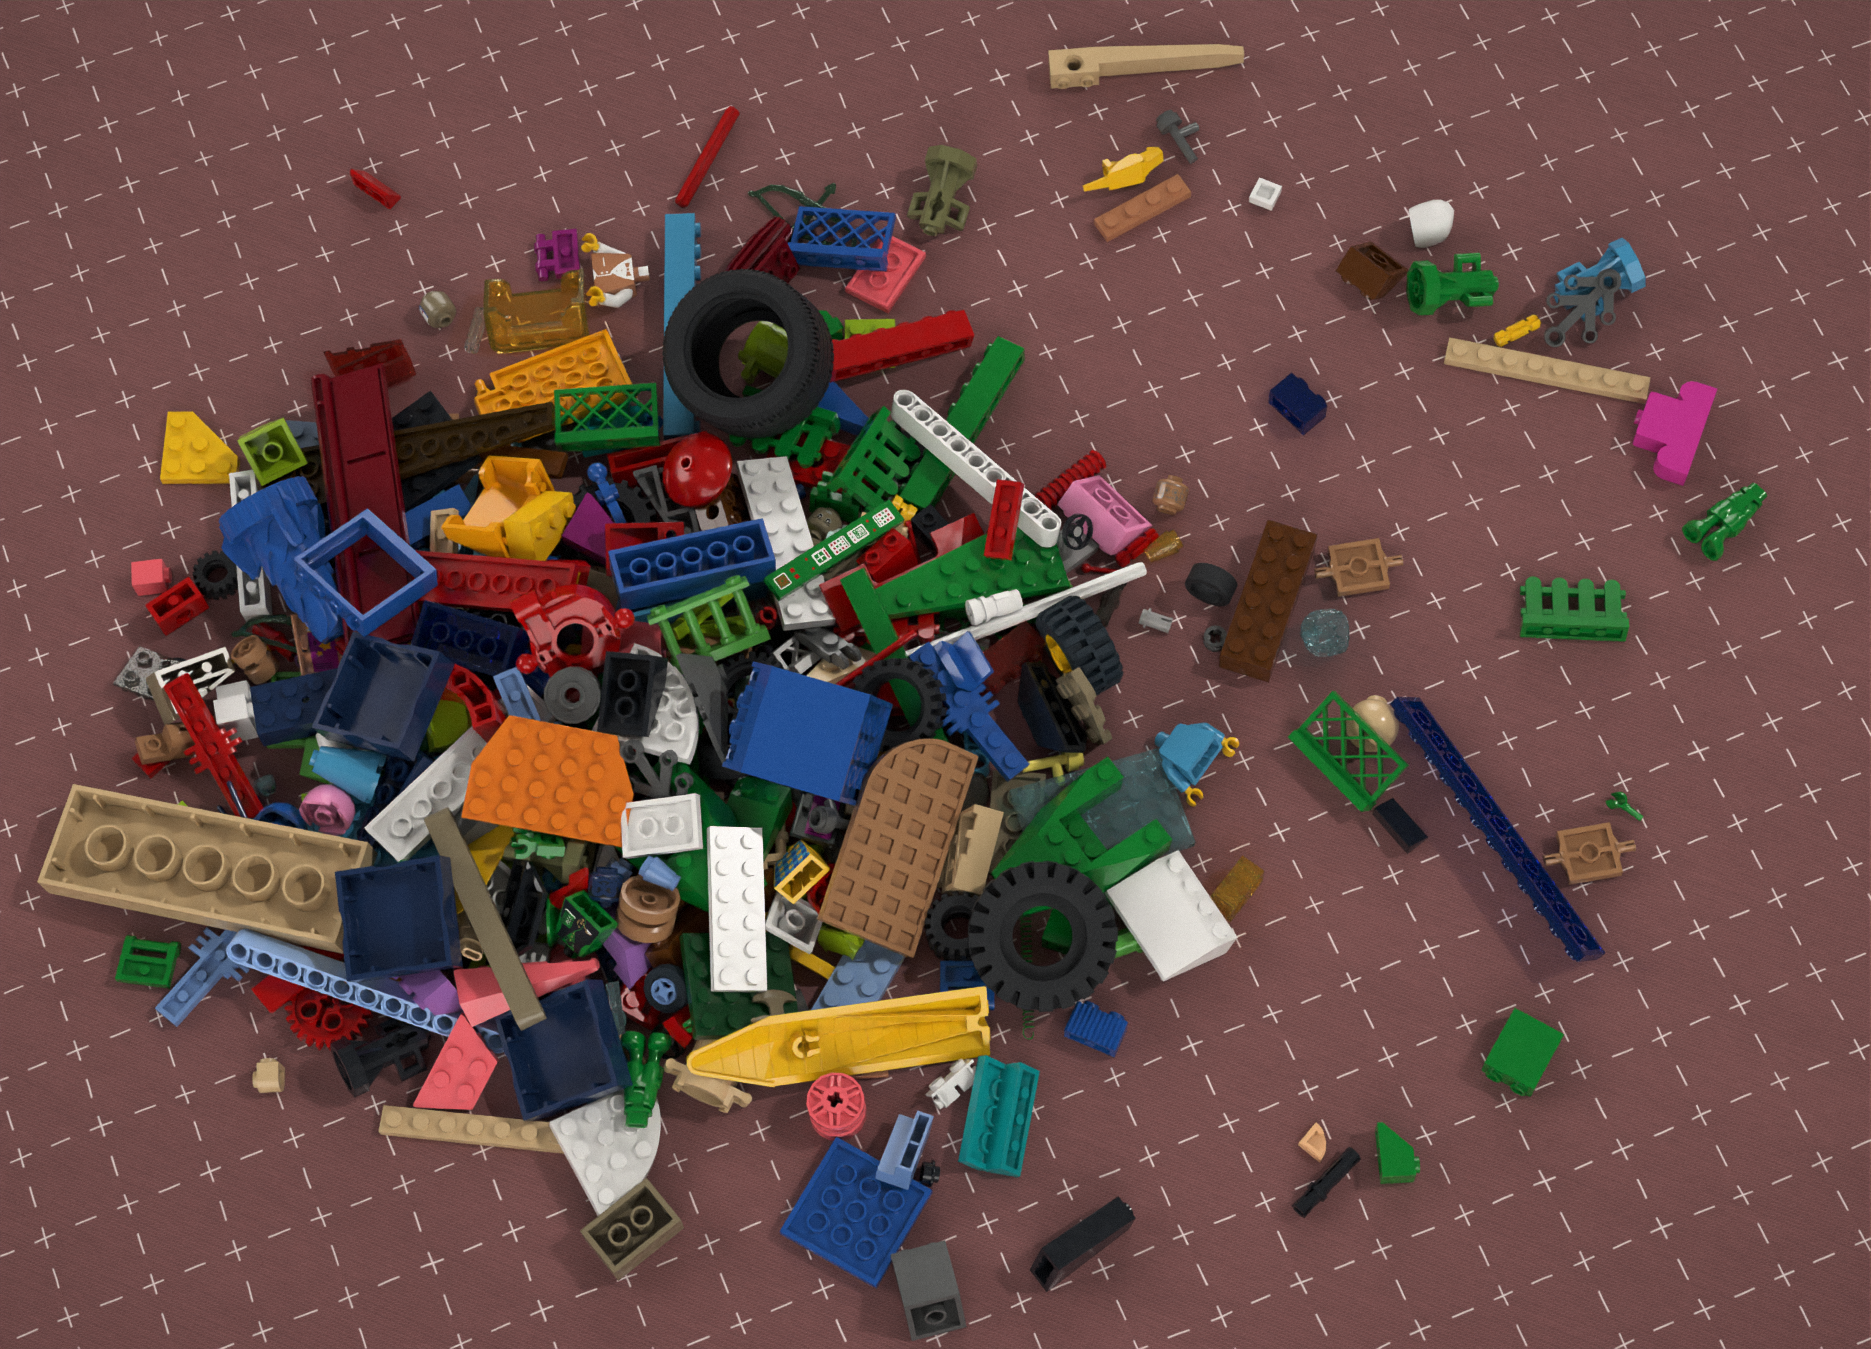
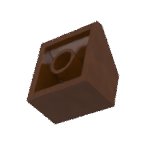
M1370 241L1351 246L1335 271L1341 275V279L1345 283L1360 289L1362 296L1369 300H1376L1385 297L1407 274L1408 269Z

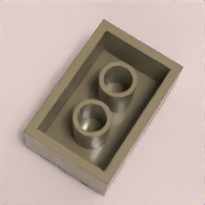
M646 1178L580 1230L585 1241L619 1281L684 1229L681 1219Z

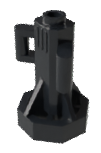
M391 1018L374 1026L378 1038L372 1041H353L343 1037L330 1043L332 1056L348 1091L354 1098L370 1091L369 1087L381 1070L394 1064L401 1081L426 1071L427 1067L420 1051L429 1048L428 1040L431 1039L429 1030ZM414 1055L417 1063L403 1069L401 1060Z

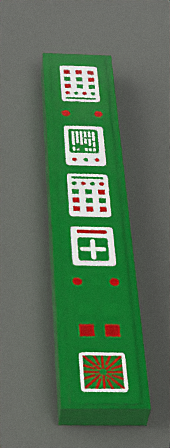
M887 500L772 572L763 581L777 600L780 601L882 537L892 528L901 525L905 519L892 502Z

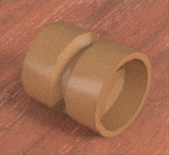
M251 635L241 640L231 652L233 661L241 669H244V673L254 684L266 682L275 675L280 667L278 659L272 652L267 650L266 645L256 635Z

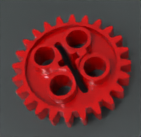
M304 988L288 1001L292 1005L285 1007V1011L291 1014L286 1017L287 1022L293 1024L290 1027L293 1033L298 1032L297 1038L299 1041L306 1039L305 1043L308 1047L316 1043L318 1050H321L324 1044H326L329 1051H331L330 1043L346 1037L348 1040H353L352 1035L354 1034L362 1037L363 1035L359 1028H368L369 1025L365 1018H373L372 1012L366 1008L352 1003L342 1005L343 1000L326 994H320L318 991ZM334 1004L333 1008L328 1007L327 1009H325L327 1005L332 1006ZM317 1009L314 1016L305 1017L308 1010ZM333 1020H341L338 1027L334 1029L329 1028V1024Z

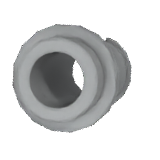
M1151 608L1149 610L1143 609L1139 624H1142L1143 628L1148 626L1167 634L1169 633L1173 621L1172 617L1152 612Z

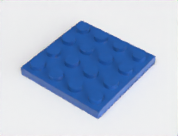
M836 1137L779 1232L782 1236L877 1289L892 1263L891 1254L897 1253L900 1250L933 1191L913 1179L908 1190L875 1179L880 1161Z

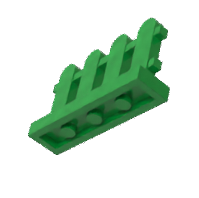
M746 385L742 395L744 398L755 395L763 390ZM816 407L808 418H805L796 427L784 432L780 440L773 439L774 436L754 439L730 435L729 439L735 447L744 445L747 439L753 441L752 447L757 454L765 453L769 446L775 448L776 457L787 456V459H789L792 453L798 455L799 465L802 468H809L815 460L820 461L822 455L819 451L825 439L830 440L832 433L837 434L841 423L836 412ZM802 432L809 433L803 447L796 446Z
M882 406L870 415L826 485L833 493L842 487L847 498L852 496L865 507V513L870 512L885 502L881 499L882 495L892 497L897 494L898 486L892 479L893 477L903 479L908 476L909 467L903 462L904 459L914 461L920 457V449L914 444L916 440L913 437L907 438L895 428L896 423L893 420L887 421L891 411L885 406ZM887 442L899 453L898 456L886 448L884 443ZM874 460L877 461L888 471L887 474L883 473L872 462ZM862 478L877 489L875 493L861 482Z
M1532 576L1527 578L1525 586H1520V595H1525V608H1521L1520 611L1522 617L1520 637L1626 641L1629 630V618H1627V612H1622L1621 599H1625L1626 590H1620V584L1616 580L1606 581L1604 589H1594V583L1590 579H1581L1577 588H1568V583L1563 578H1555L1552 581L1551 587H1542L1541 580ZM1542 596H1551L1552 609H1542ZM1568 597L1578 598V610H1569ZM1595 598H1604V611H1595Z

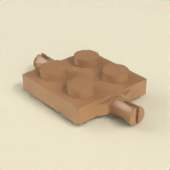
M1379 538L1328 546L1327 550L1330 559L1329 566L1314 568V574L1316 579L1331 577L1335 583L1338 597L1385 590L1390 587L1387 574L1388 567L1403 566L1402 555L1386 557L1381 548Z
M1610 822L1562 830L1556 833L1559 846L1558 853L1543 855V862L1545 867L1561 864L1565 870L1568 885L1622 876L1623 870L1620 863V854L1636 851V845L1634 840L1618 843L1613 835Z

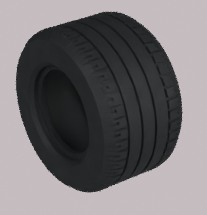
M736 269L720 272L710 276V278H706L700 284H696L691 291L689 290L684 295L685 297L678 302V306L674 308L675 310L669 318L663 338L664 346L662 347L663 365L666 377H668L667 380L675 396H677L684 407L698 418L727 434L754 439L784 433L796 427L797 424L799 425L813 413L812 411L816 409L819 405L818 403L825 396L824 393L827 391L828 384L831 381V372H833L834 349L833 342H831V334L823 316L806 297L784 280L770 273L753 269ZM753 321L774 323L783 328L787 333L788 353L784 367L775 381L766 389L755 395L741 398L729 390L721 377L719 357L722 346L735 329Z

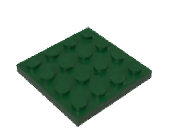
M765 932L767 990H782L790 993L796 999L788 942L770 932ZM682 933L679 938L693 1040L720 1039L753 1024L751 1023L752 1018L770 1015L766 1004L752 1002L753 997L759 992H711L710 933ZM797 1001L784 1003V1014L798 1012Z

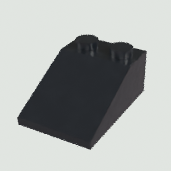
M606 651L597 732L649 737L666 683L668 658Z

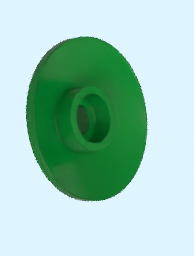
M548 894L546 905L547 941L549 948H553L558 939L555 930L560 911L559 908L550 903Z

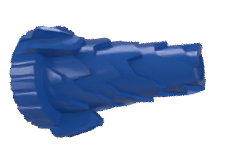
M297 476L266 487L228 509L219 518V528L224 536L221 548L252 580L260 577L261 568H263L271 585H277L290 610L297 613L302 623L306 624L317 640L323 644H328L344 634L342 617L335 615L323 599L319 600L316 598L311 588L305 583L301 584L294 575V558L325 538V522L322 508L317 502L318 500L304 476ZM327 561L314 571L338 592V587L331 575L335 572L329 561Z

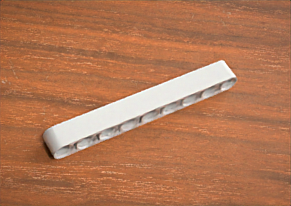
M899 390L894 394L891 409L892 419L989 503L993 504L997 479L1016 481L913 392ZM1024 488L1017 527L1040 546L1052 547L1058 540L1061 519Z

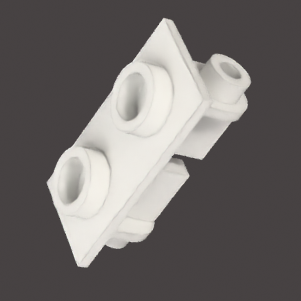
M959 1059L949 1068L951 1072L946 1077L942 1078L940 1076L929 1085L931 1090L925 1095L927 1097H936L933 1103L938 1109L947 1108L960 1096L954 1088L957 1084L963 1092L973 1085L976 1066L970 1067L974 1062L973 1059Z

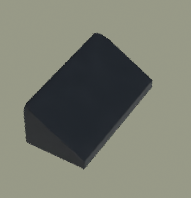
M1394 798L1374 808L1372 815L1407 854L1428 839V836Z

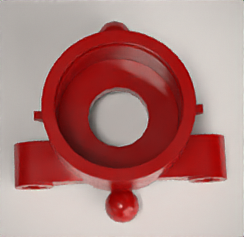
M570 584L550 590L541 598H539L535 590L510 601L517 620L523 625L529 636L532 653L521 654L516 660V667L523 674H531L538 666L550 678L561 669L570 666L583 667L591 671L598 678V673L604 670L606 651H619L621 638L619 628H630L635 621L634 613L627 608H621L616 612L611 602L602 593L584 585ZM573 623L588 627L594 637L590 649L584 654L577 656L562 652L557 644V635L560 630ZM569 688L567 698L571 702H578L580 692L576 688Z

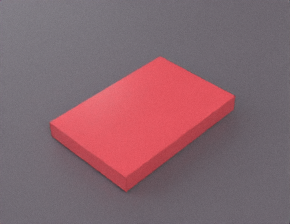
M892 236L887 256V271L857 270L845 287V292L889 313L926 258V252ZM878 239L872 248L882 249L883 242Z

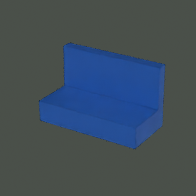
M969 631L962 635L954 644L940 640L934 646L942 663L959 688L972 692L994 672Z

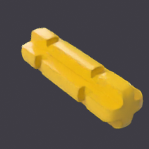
M1531 315L1526 318V321L1521 320L1505 328L1506 331L1501 330L1495 333L1493 339L1498 347H1502L1508 344V341L1512 342L1528 334L1529 330L1534 331L1540 328V319L1537 315Z

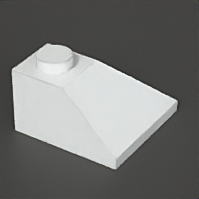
M776 891L765 920V930L810 955L822 921L817 920L819 914L807 901L800 898L793 905Z

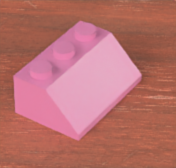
M1100 475L1073 481L1057 504L1068 518L1076 513L1088 516L1093 524L1092 538L1099 544V548L1109 555L1125 550L1128 544L1140 535H1144V532L1152 527V524ZM1086 521L1083 524V533L1087 535L1088 531Z

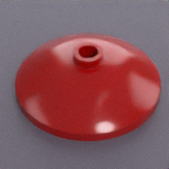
M694 433L680 440L668 454L663 467V485L668 496L679 505L689 508L701 507L715 500L725 489L731 476L732 457L730 450L720 438L710 433Z

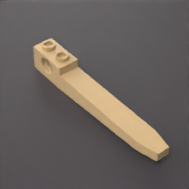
M1222 44L1109 46L1048 50L1051 89L1099 85V77L1218 68L1244 62L1243 46Z

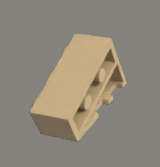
M974 804L960 813L946 856L941 894L947 893V895L952 896V891H958V895L970 892L971 898L974 895L980 897L983 889L986 887V879L1004 812Z

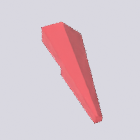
M591 958L589 961L573 962V960H564L558 963H548V961L522 963L537 997L591 974L600 967L596 958ZM483 965L478 968L463 969V967H458L454 969L459 1004L471 1027L510 1010L491 967Z

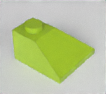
M284 417L264 424L240 436L237 440L261 486L308 464Z

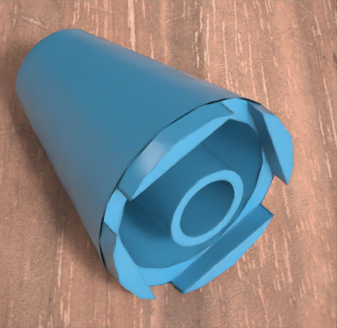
M321 746L319 751L314 749L309 765L314 766L312 772L363 803L370 805L387 755L374 751Z

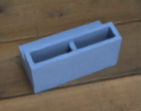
M917 1111L914 1119L901 1114L898 1115L878 1166L875 1179L906 1190L909 1189L928 1140L934 1116Z

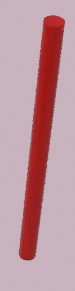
M912 629L841 679L836 685L847 686L856 676L863 674L861 670L866 666H872L874 662L884 660L918 636V633L915 629Z

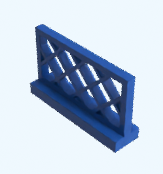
M799 206L791 242H788V245L798 265L886 272L888 267L887 256L896 215L889 212ZM804 215H812L817 218V220L807 226L803 222ZM831 217H838L841 221L831 228L825 222ZM855 219H863L865 222L856 229L849 224ZM880 220L888 221L887 226L880 231L874 226ZM822 224L826 231L816 237L811 231ZM846 226L851 232L840 239L835 232ZM870 227L875 234L863 240L859 234ZM805 234L812 238L806 244L798 243V239ZM830 235L836 240L831 245H823L821 243ZM854 237L860 242L855 247H847L845 245L846 242ZM878 239L883 242L882 249L869 247L871 243Z

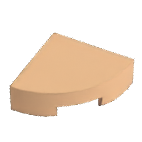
M1315 1123L1301 1139L1298 1146L1320 1163L1326 1151V1138L1323 1129L1318 1123Z

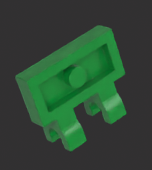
M823 471L822 481H819L817 488L813 487L810 493L809 512H814L815 509L820 507H829L837 511L843 521L852 523L860 518L862 504L852 496L847 498L844 495V489L842 494L830 491L826 485L834 473Z
M512 828L513 832H520L522 834H517L516 837L510 838L511 846L521 847L526 845L523 849L514 850L516 859H525L532 852H536L537 856L552 859L556 856L564 857L565 845L562 837Z

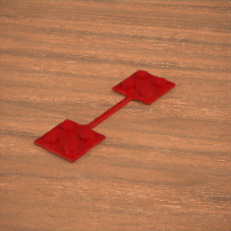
M972 513L929 533L937 548L936 557L881 583L874 582L865 564H862L819 584L841 633L861 623L840 579L865 568L876 589L984 535L975 514Z

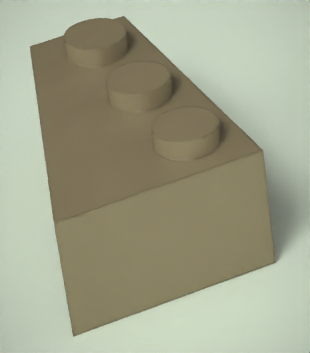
M226 647L155 671L145 679L162 721L166 725L172 723L180 716L163 686L188 673L201 697H204L235 672Z

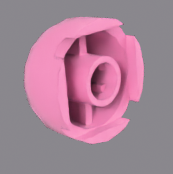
M325 784L319 785L308 792L299 811L301 817L308 825L311 826L312 823L320 826L318 831L338 836L345 834L346 830L351 826L355 816V804L347 792L335 785Z

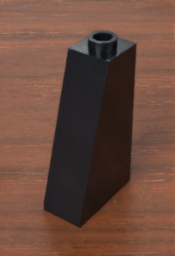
M1118 1196L1042 1247L1030 1271L1045 1291L1051 1290L1128 1231L1136 1219L1131 1207Z

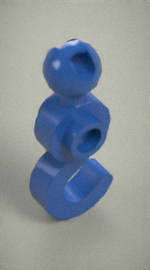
M598 462L591 464L587 470V476L592 482L597 483L599 490L595 491L600 505L606 504L615 523H626L616 499L620 498L614 483L609 485L606 480L607 468Z

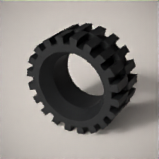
M908 658L879 660L874 662L872 666H866L861 670L863 674L856 676L853 680V683L856 685L850 689L877 697L879 690L885 683L892 679H901L910 683L920 696L921 712L917 721L905 731H896L886 726L879 750L881 752L888 751L904 742L918 739H933L937 735L934 733L935 730L940 729L943 725V721L940 719L942 715H946L947 707H942V701L947 700L946 693L940 692L939 688L943 685L940 680H935L932 677L935 673L931 669L923 668L924 664L919 661L913 662Z

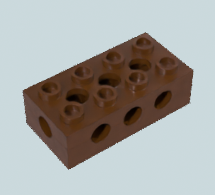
M731 473L725 489L715 500L704 506L694 508L701 531L751 521L739 477Z

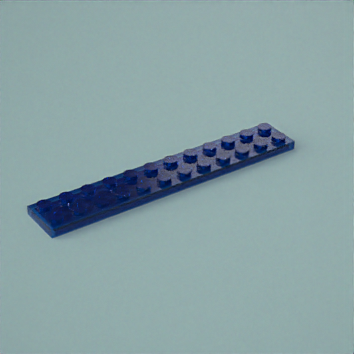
M1396 697L1390 703L1395 710V717L1409 729L1410 738L1422 747L1426 760L1438 769L1441 781L1446 786L1451 787L1456 794L1454 797L1461 807L1466 808L1471 815L1470 820L1473 825L1481 829L1485 834L1488 846L1497 851L1501 856L1502 865L1507 871L1514 874L1518 880L1517 885L1520 890L1528 894L1534 902L1533 907L1536 912L1544 916L1548 921L1551 933L1555 937L1560 938L1564 943L1567 955L1577 962L1598 960L1605 954L1603 948L1420 697Z

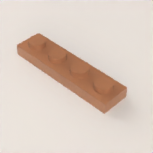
M1177 174L1095 218L1094 225L1104 239L1109 242L1190 198L1191 191Z

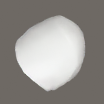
M1431 200L1409 209L1415 246L1425 248L1445 241L1452 229L1454 209L1448 202Z

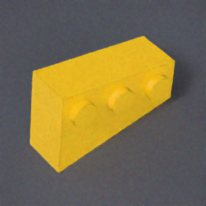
M545 491L503 520L510 558L546 561L562 538L563 532L576 512L572 493Z

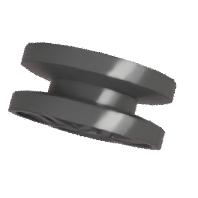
M570 666L557 671L549 678L544 689V701L547 710L555 719L564 723L577 724L588 720L598 711L602 687L599 679L591 671L583 667ZM569 688H576L580 692L578 702H571L567 698Z

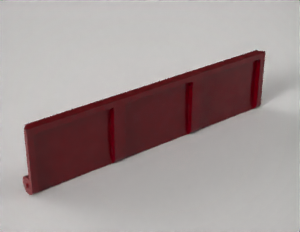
M377 364L333 378L326 374L312 376L310 381L330 532L332 533L368 508L410 546L384 364ZM367 535L334 556L338 593L362 615L414 580V577ZM418 600L368 635L383 638L399 645L423 639ZM342 617L345 646L347 647L352 633L359 632L350 629Z

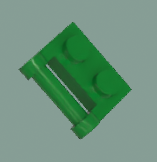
M127 935L115 976L116 981L170 989L176 961L181 952V943L177 941L164 943L137 939L136 936ZM135 950L165 953L167 955L166 959L133 955V952Z

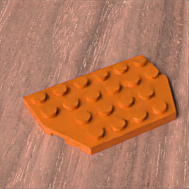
M509 715L471 764L461 818L622 848V812L626 808V803L632 802L634 793L624 759L620 755V745L617 736ZM631 808L626 809L627 826Z

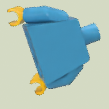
M1205 722L1190 725L1178 724L1170 735L1162 731L1159 732L1154 742L1160 748L1161 766L1167 778L1181 793L1185 792L1187 794L1186 801L1192 807H1195L1197 804L1191 799L1190 795L1196 794L1202 800L1203 793L1200 789H1192L1190 785L1198 783L1221 749L1224 755L1232 757L1235 751L1230 749L1228 745H1232L1235 748L1239 746L1237 738L1229 737L1226 739L1224 733Z

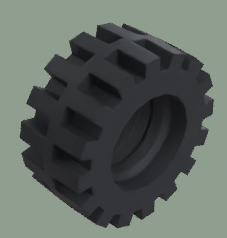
M217 550L212 551L211 555L208 552L205 553V558L202 559L200 557L197 560L199 564H195L193 567L195 571L193 572V578L198 589L209 599L213 597L214 600H219V597H222L224 600L227 599L228 594L233 596L235 594L234 589L238 590L236 564L223 551H220V554H218ZM218 568L227 569L228 573L222 581L216 583L208 581V576L213 570Z

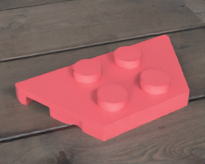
M462 1012L413 1104L414 1107L473 1110L499 1059L492 1049L487 1047L482 1035L479 1032L477 1033L474 1027H471L465 1013Z

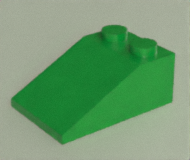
M752 776L742 777L738 779L730 793L727 805L734 811L741 827L762 828L764 863L776 841L779 831H781L793 809L791 788Z

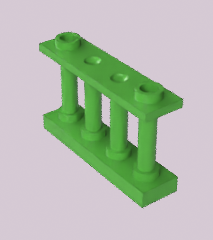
M732 576L725 580L726 584L668 607L665 605L657 606L650 610L651 614L646 615L649 625L658 622L672 657L669 663L673 667L675 666L682 675V670L676 658V655L680 654L681 650L668 621V618L683 613L696 645L695 652L691 654L711 656L714 661L771 639L765 624L760 626L759 623L755 622L742 588L750 586L746 576ZM733 593L746 626L745 632L736 636L730 632L717 599ZM708 603L721 635L720 642L711 646L709 643H706L692 609Z

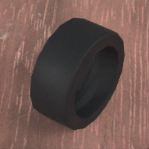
M1200 562L1193 565L1185 581V587L1191 595L1202 602L1214 606L1228 605L1238 586L1236 579L1226 570L1213 564Z

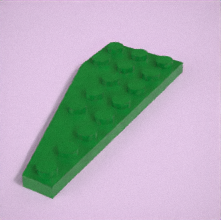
M1017 527L1012 560L991 559L984 557L986 533L875 590L889 619L964 608L967 600L977 599L981 596L987 598L997 593L1015 589L1019 591L1021 598L1062 592L1069 589L1070 584L1057 543L1052 547H1042Z

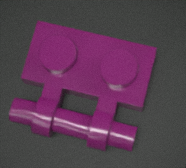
M576 228L552 231V240H546L544 234L536 235V243H534V252L537 254L535 270L538 273L539 281H547L549 279L548 273L554 270L556 279L581 276ZM553 251L554 259L547 260V253Z

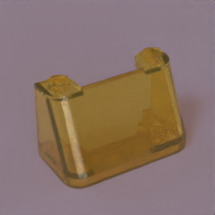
M584 269L565 272L561 277V288L514 294H512L511 286L506 280H484L483 315L491 349L497 353H513L557 348L588 336L589 320Z

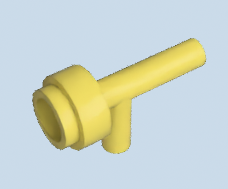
M1062 752L1061 755L1028 761L1030 765L1022 772L1051 767L1055 788L1064 787L1066 785L1062 765L1065 766L1068 772L1079 770V767L1084 766L1083 753Z

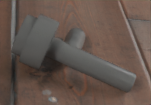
M1167 110L1159 115L1156 119V126L1161 134H1171L1190 164L1197 161V156L1184 137L1199 131V125L1194 122L1178 129L1182 120L1177 112Z
M827 799L824 802V806L814 808L809 815L810 827L815 832L829 834L834 828L847 830L850 820L840 818L836 804L832 799Z

